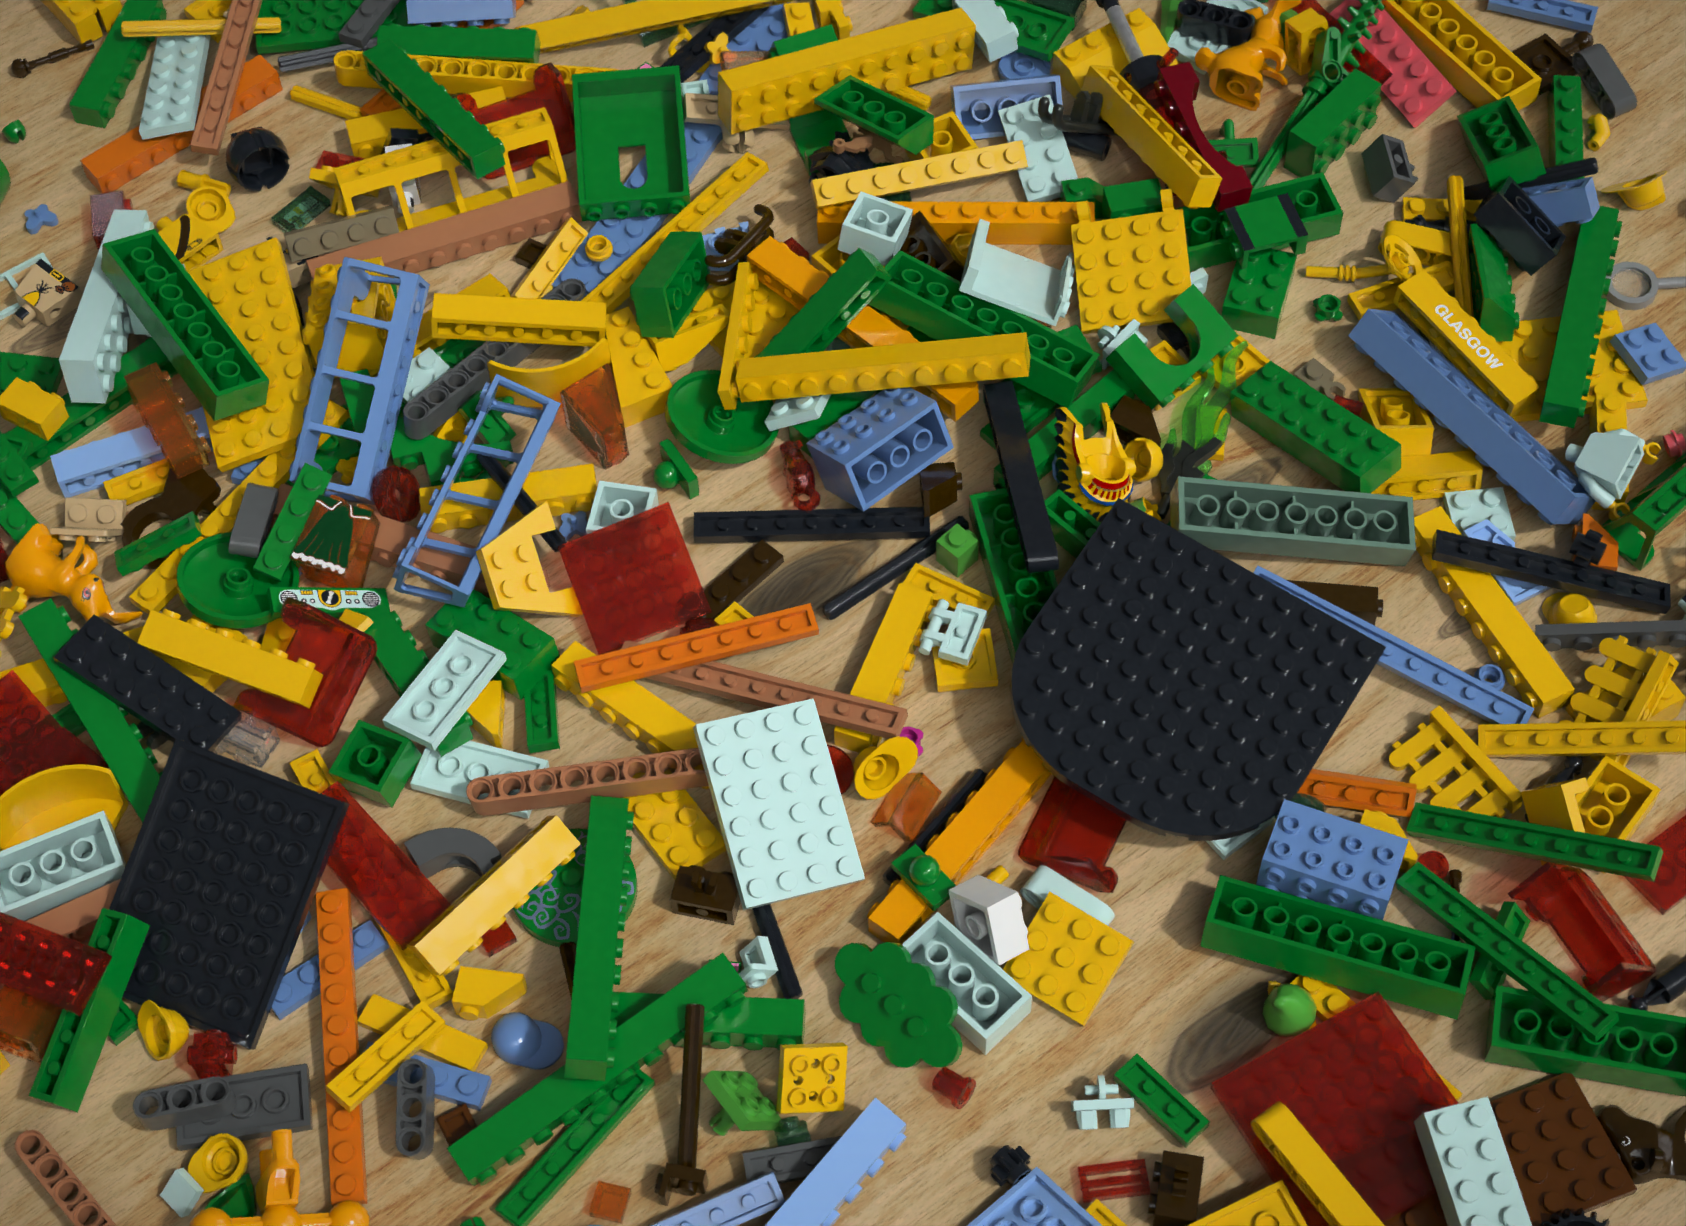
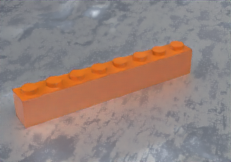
M261 54L244 64L228 123L283 90L278 72ZM207 86L201 89L196 123L199 117ZM139 125L80 161L87 179L103 196H106L181 150L186 149L191 144L194 130L142 140L139 133Z

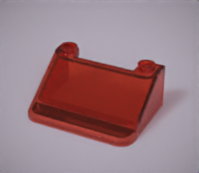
M551 62L539 66L534 71V90L481 108L477 107L475 99L468 93L461 92L451 95L452 98L458 99L466 111H470L479 124H488L545 107L553 124L561 156L576 150L574 115L561 72ZM547 140L508 152L512 172L530 167L537 159L550 155ZM504 167L483 177L495 179L506 175Z
M287 597L281 608V619L285 625L296 630L285 653L289 654L287 659L297 662L298 658L308 660L316 664L314 669L323 674L310 709L252 688L242 691L238 695L233 707L314 746L325 747L335 739L376 655L377 644L370 635L305 602Z
M1054 776L1018 849V855L1023 862L1037 868L1039 865L1047 866L1069 881L1097 892L1113 893L1118 883V874L1113 868L1105 865L1127 820L1072 789Z

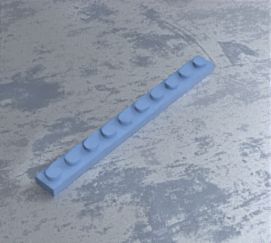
M1258 565L1253 572L1384 645L1386 648L1377 662L1379 666L1491 724H1527L1535 709Z

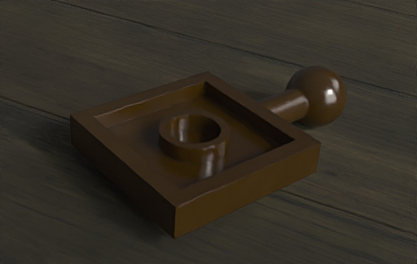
M1579 31L1573 36L1572 42L1561 47L1545 33L1512 53L1542 78L1538 91V96L1550 90L1553 75H1577L1572 65L1571 54L1592 46L1594 39L1591 33Z

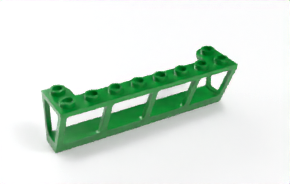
M1686 452L1627 503L1630 507V512L1624 514L1619 510L1617 512L1620 516L1613 521L1608 519L1601 525L1619 543L1618 554L1640 571L1654 557L1655 550L1652 544L1656 535L1686 510ZM1642 531L1646 535V538L1641 536L1639 533Z

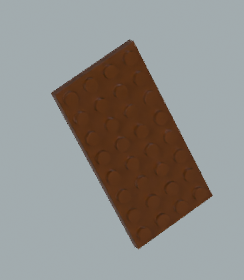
M1563 1073L1490 1102L1532 1226H1540L1543 1221L1551 1223L1549 1218L1553 1213H1557L1562 1217L1563 1210L1567 1208L1575 1216L1578 1208L1582 1207L1584 1213L1635 1194L1637 1188L1573 1074ZM1417 1131L1334 1162V1165L1385 1226H1448Z

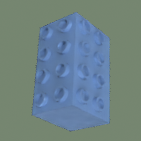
M911 387L882 390L874 397L865 400L861 406L851 413L842 416L838 422L828 429L819 432L815 438L806 443L825 489L863 512L954 448L937 401Z
M1284 799L1262 858L1256 885L1383 920L1409 840Z

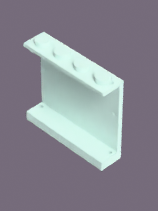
M979 219L970 241L959 291L1056 326L1059 317L1065 318L1070 305L1068 301L1072 292L1070 288L1074 280L1072 276L1075 271V265L1072 264L1074 253L1069 252L1061 270L986 243L990 222Z

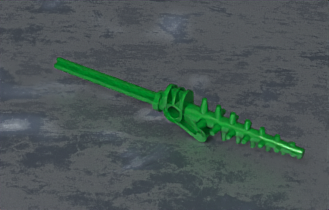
M1358 0L1362 4L1359 10L1349 6L1347 10L1353 16L1352 20L1348 22L1341 16L1337 19L1344 29L1342 34H1340L1336 27H1330L1317 34L1311 69L1308 73L1309 81L1306 82L1302 89L1303 96L1249 178L1253 186L1252 189L1264 187L1287 150L1289 131L1350 74L1343 68L1344 63L1347 62L1355 68L1360 66L1351 54V51L1354 48L1362 54L1366 52L1359 39L1362 36L1367 39L1372 38V34L1366 26H1368V22L1374 25L1379 22L1373 14L1376 8L1380 11L1385 8L1381 0Z

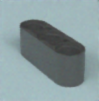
M1594 44L1573 54L1572 65L1574 70L1581 77V81L1606 118L1613 119L1636 108L1637 98L1634 91L1602 44Z
M254 483L247 484L230 537V554L258 558L265 544L276 510L279 495L278 488Z
M412 1058L404 1061L398 1068L396 1146L403 1155L415 1160H422L430 1155L434 1146L435 1074L430 1066L418 1059ZM421 1068L422 1078L419 1082L412 1084L410 1081L411 1073L415 1069ZM420 1101L422 1104L420 1114L411 1118L409 1113L411 1105ZM415 1135H420L421 1144L419 1148L415 1151H410V1139Z
M209 1077L141 1092L133 1102V1110L147 1130L158 1131L227 1116L234 1111L237 1099L229 1083L224 1078ZM225 1093L220 1100L212 1101L216 1094ZM192 1100L188 1106L178 1108L183 1101ZM158 1106L153 1114L145 1115L147 1110Z

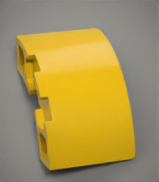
M604 337L581 356L552 367L525 369L506 366L493 360L487 363L491 383L495 375L498 374L561 403L559 408L564 407L561 394L568 403L583 396L588 398L605 386L613 377L608 340ZM501 385L498 386L495 398L511 396L514 399L515 405L543 407L541 403Z
M64 765L38 772L13 785L0 796V851L103 810L115 830L129 804L112 771L108 768L94 765Z

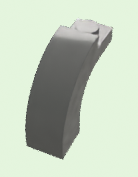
M438 828L421 833L404 842L408 856L423 881L444 869L452 867L470 869L481 877L502 858L498 849L485 837L461 828Z

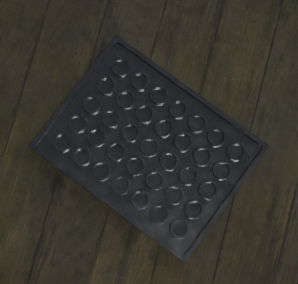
M175 739L109 908L113 911L128 914L150 925L123 998L140 1005L146 1000H151L159 1007L177 1011L189 1025L248 1049H256L349 804L188 742Z

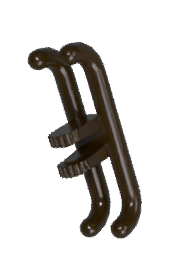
M762 204L755 205L754 212L763 218L748 233L736 229H727L723 233V238L720 237L714 242L716 251L725 256L708 255L704 259L705 264L710 267L722 268L732 265L737 260L739 262H747V255L769 236L774 238V231L770 227L774 220V214L771 209ZM761 235H763V236L760 238V240L755 244V241H756ZM738 263L724 275L707 274L705 277L706 283L714 286L732 284L736 281Z

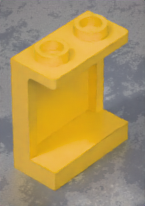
M1586 777L1545 784L1522 791L1521 795L1529 823L1585 833L1574 794L1589 790ZM1540 860L1542 866L1555 864L1556 869L1570 867L1568 865H1562Z

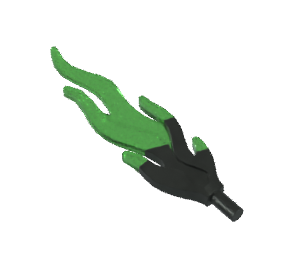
M1247 341L1237 345L1226 357L1222 380L1212 399L1205 405L1203 404L1215 384V371L1213 367L1209 368L1206 380L1187 402L1182 416L1181 449L1174 457L1177 446V433L1174 428L1170 430L1169 438L1162 449L1163 467L1159 472L1162 498L1158 504L1157 513L1161 519H1165L1170 508V492L1178 476L1203 478L1212 469V463L1208 459L1220 449L1227 437L1231 421L1230 414L1226 413L1223 416L1216 434H1214V426L1223 408L1231 401L1230 392L1237 385L1236 362L1241 353L1247 348Z

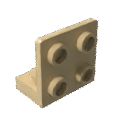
M66 497L65 527L49 528L50 534H59V540L76 541V538L79 536H84L85 540H87L88 536V541L91 542L115 541L116 536L123 535L125 528L120 524L126 517L127 500Z

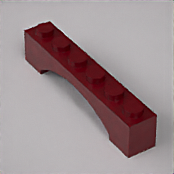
M1190 61L1159 68L1157 81L1154 82L1155 93L1158 97H1161L1165 113L1168 118L1171 117L1175 131L1222 177L1213 200L1217 212L1249 203L1253 186L1243 166H1235L1219 154L1209 143L1197 122L1193 100H1196L1200 81Z

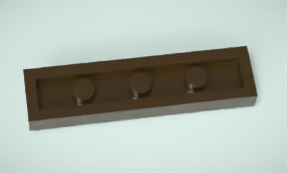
M762 539L678 613L679 619L693 631L710 628L714 625V619L734 601L740 602L784 563V556Z

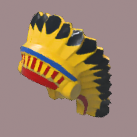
M1100 403V414L1106 436L1104 438L1093 437L1084 439L1083 425L1076 420L1066 407L1056 408L1055 416L1058 421L1054 426L1058 435L1054 439L1058 444L1055 453L1057 456L1056 465L1059 470L1056 478L1060 482L1057 490L1060 489L1098 522H1102L1118 498L1129 503L1133 491L1132 476L1136 472L1135 461L1127 457L1120 443L1107 403Z

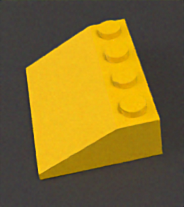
M1140 8L1125 15L1143 56L1160 55L1165 57L1169 66L1179 64L1156 24ZM1111 23L1053 52L1052 75H1060L1062 86L1075 99L1077 93L1082 89L1090 65L1112 66L1120 74L1122 69L1129 64Z

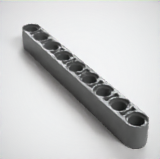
M567 279L541 299L581 301L585 297L586 287L578 279ZM486 341L404 406L405 434L411 439H423L458 412L457 409L476 391L482 390L486 382L491 383L487 366L490 360L515 367L543 344Z

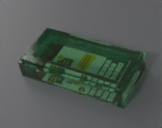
M310 186L271 217L272 223L285 233L304 228L331 206L330 200Z

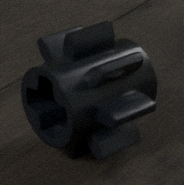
M1591 529L1587 531L1586 535L1579 532L1569 553L1576 556L1573 563L1584 568L1589 567L1590 563L1598 565L1607 548V544L1600 542L1603 534Z
M1005 1145L990 1160V1163L994 1166L991 1169V1176L1001 1187L1006 1182L1013 1187L1031 1172V1169L1028 1167L1031 1156L1020 1145L1015 1150L1009 1145Z

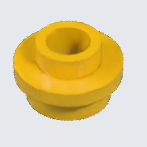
M595 235L587 241L585 253L592 261H604L612 255L613 246L605 236Z

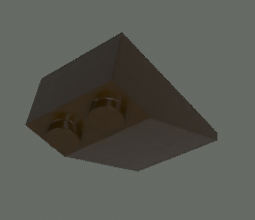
M921 211L917 212L911 219L908 236L900 250L961 282L964 266Z

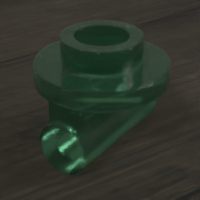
M797 1116L780 1120L779 1126L774 1129L778 1147L811 1141L806 1121L799 1120Z

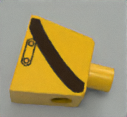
M183 214L174 221L168 217H163L157 222L158 234L180 263L184 264L186 271L204 265L224 250L218 232L188 214Z

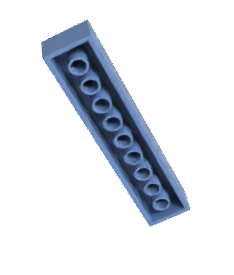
M1368 309L1348 336L1355 342L1354 347L1364 355H1370L1375 360L1374 365L1380 371L1389 373L1395 378L1393 382L1398 388L1405 392L1409 391L1415 397L1414 402L1419 407L1429 410L1435 415L1434 420L1445 429L1449 428L1456 434L1454 436L1455 440L1466 448L1470 447L1476 453L1475 458L1481 464L1493 468L1497 472L1496 477L1507 486L1511 485L1517 490V497L1527 505L1532 504L1539 511L1538 516L1544 522L1550 525L1577 524L1581 520L1583 513L1586 514L1596 502L1581 486L1578 477L1396 312Z

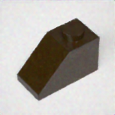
M1124 395L1110 415L1114 421L1120 443L1127 445L1135 438L1144 437L1153 440L1160 447L1161 438L1151 408L1138 399H1132Z
M954 462L933 463L919 472L920 492L925 517H930L958 501L957 490H962L961 472L956 473Z

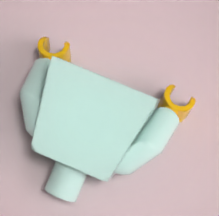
M1621 428L1604 433L1594 432L1590 434L1584 447L1571 443L1567 447L1565 459L1575 463L1574 467L1579 483L1604 509H1610L1609 518L1613 521L1620 517L1616 509L1621 510L1624 514L1630 512L1628 504L1623 502L1616 503L1615 498L1621 499L1641 460L1648 465H1652L1658 460L1651 453L1658 454L1661 451V447L1656 442H1650L1646 445L1645 440Z

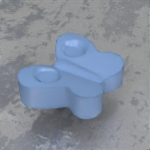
M45 204L38 206L35 210L29 209L25 212L27 219L26 228L28 233L32 235L38 233L42 225L54 227L59 223L56 214L49 211Z
M579 511L575 515L569 513L561 515L562 525L559 528V532L565 537L566 541L571 539L574 534L587 538L586 526L588 521L584 511Z

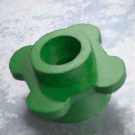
M1331 294L1316 298L1313 301V306L1316 308L1315 319L1321 322L1332 319L1335 321L1341 320L1343 313L1340 311V299Z

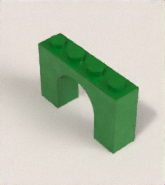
M1194 284L1164 309L1187 337L1190 346V356L1187 364L1169 365L1162 362L1135 333L1105 358L1139 399L1149 406L1151 410L1158 404L1164 408L1175 398L1173 392L1177 388L1184 391L1195 381L1192 375L1197 371L1201 375L1214 365L1211 359L1216 355L1220 359L1234 348L1231 342L1238 337L1237 333Z

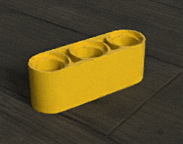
M1396 220L1385 223L1378 245V250L1382 255L1383 239L1388 235H1396L1404 239L1413 248L1422 265L1430 267L1448 260L1453 265L1450 232Z

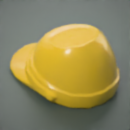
M203 186L195 189L188 196L186 201L188 215L211 227L218 233L227 230L234 223L235 211L227 194L218 188Z
M1557 592L1546 598L1542 604L1543 615L1549 624L1597 623V614L1594 606L1589 599L1581 594Z
M151 1000L144 1001L139 1010L137 1021L146 1048L151 1056L158 1061L170 1059L185 1045L189 1038V1026L183 1016L177 1011L159 1007Z
M219 1133L210 1136L191 1157L188 1164V1173L204 1189L203 1193H211L236 1183L247 1170L249 1155L239 1138L231 1134Z

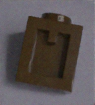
M666 1163L664 1173L658 1174L655 1184V1193L659 1194L661 1205L668 1206L673 1188H676L677 1192L688 1196H694L696 1193L706 1194L708 1186L707 1172L702 1169Z

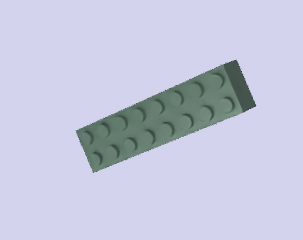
M1181 476L1177 477L1170 492L1171 527L1211 550L1406 566L1416 551L1413 497Z

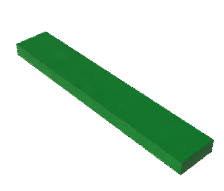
M638 1069L635 1071V1078L624 1086L617 1084L607 1091L609 1095L601 1103L592 1106L590 1103L581 1113V1116L568 1127L494 1208L495 1212L511 1226H527L655 1085L654 1080Z

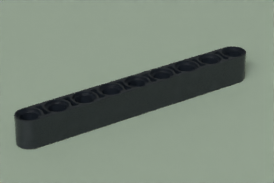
M1011 380L983 384L984 403L1027 573L1033 574L1059 570L1057 547L1013 382Z

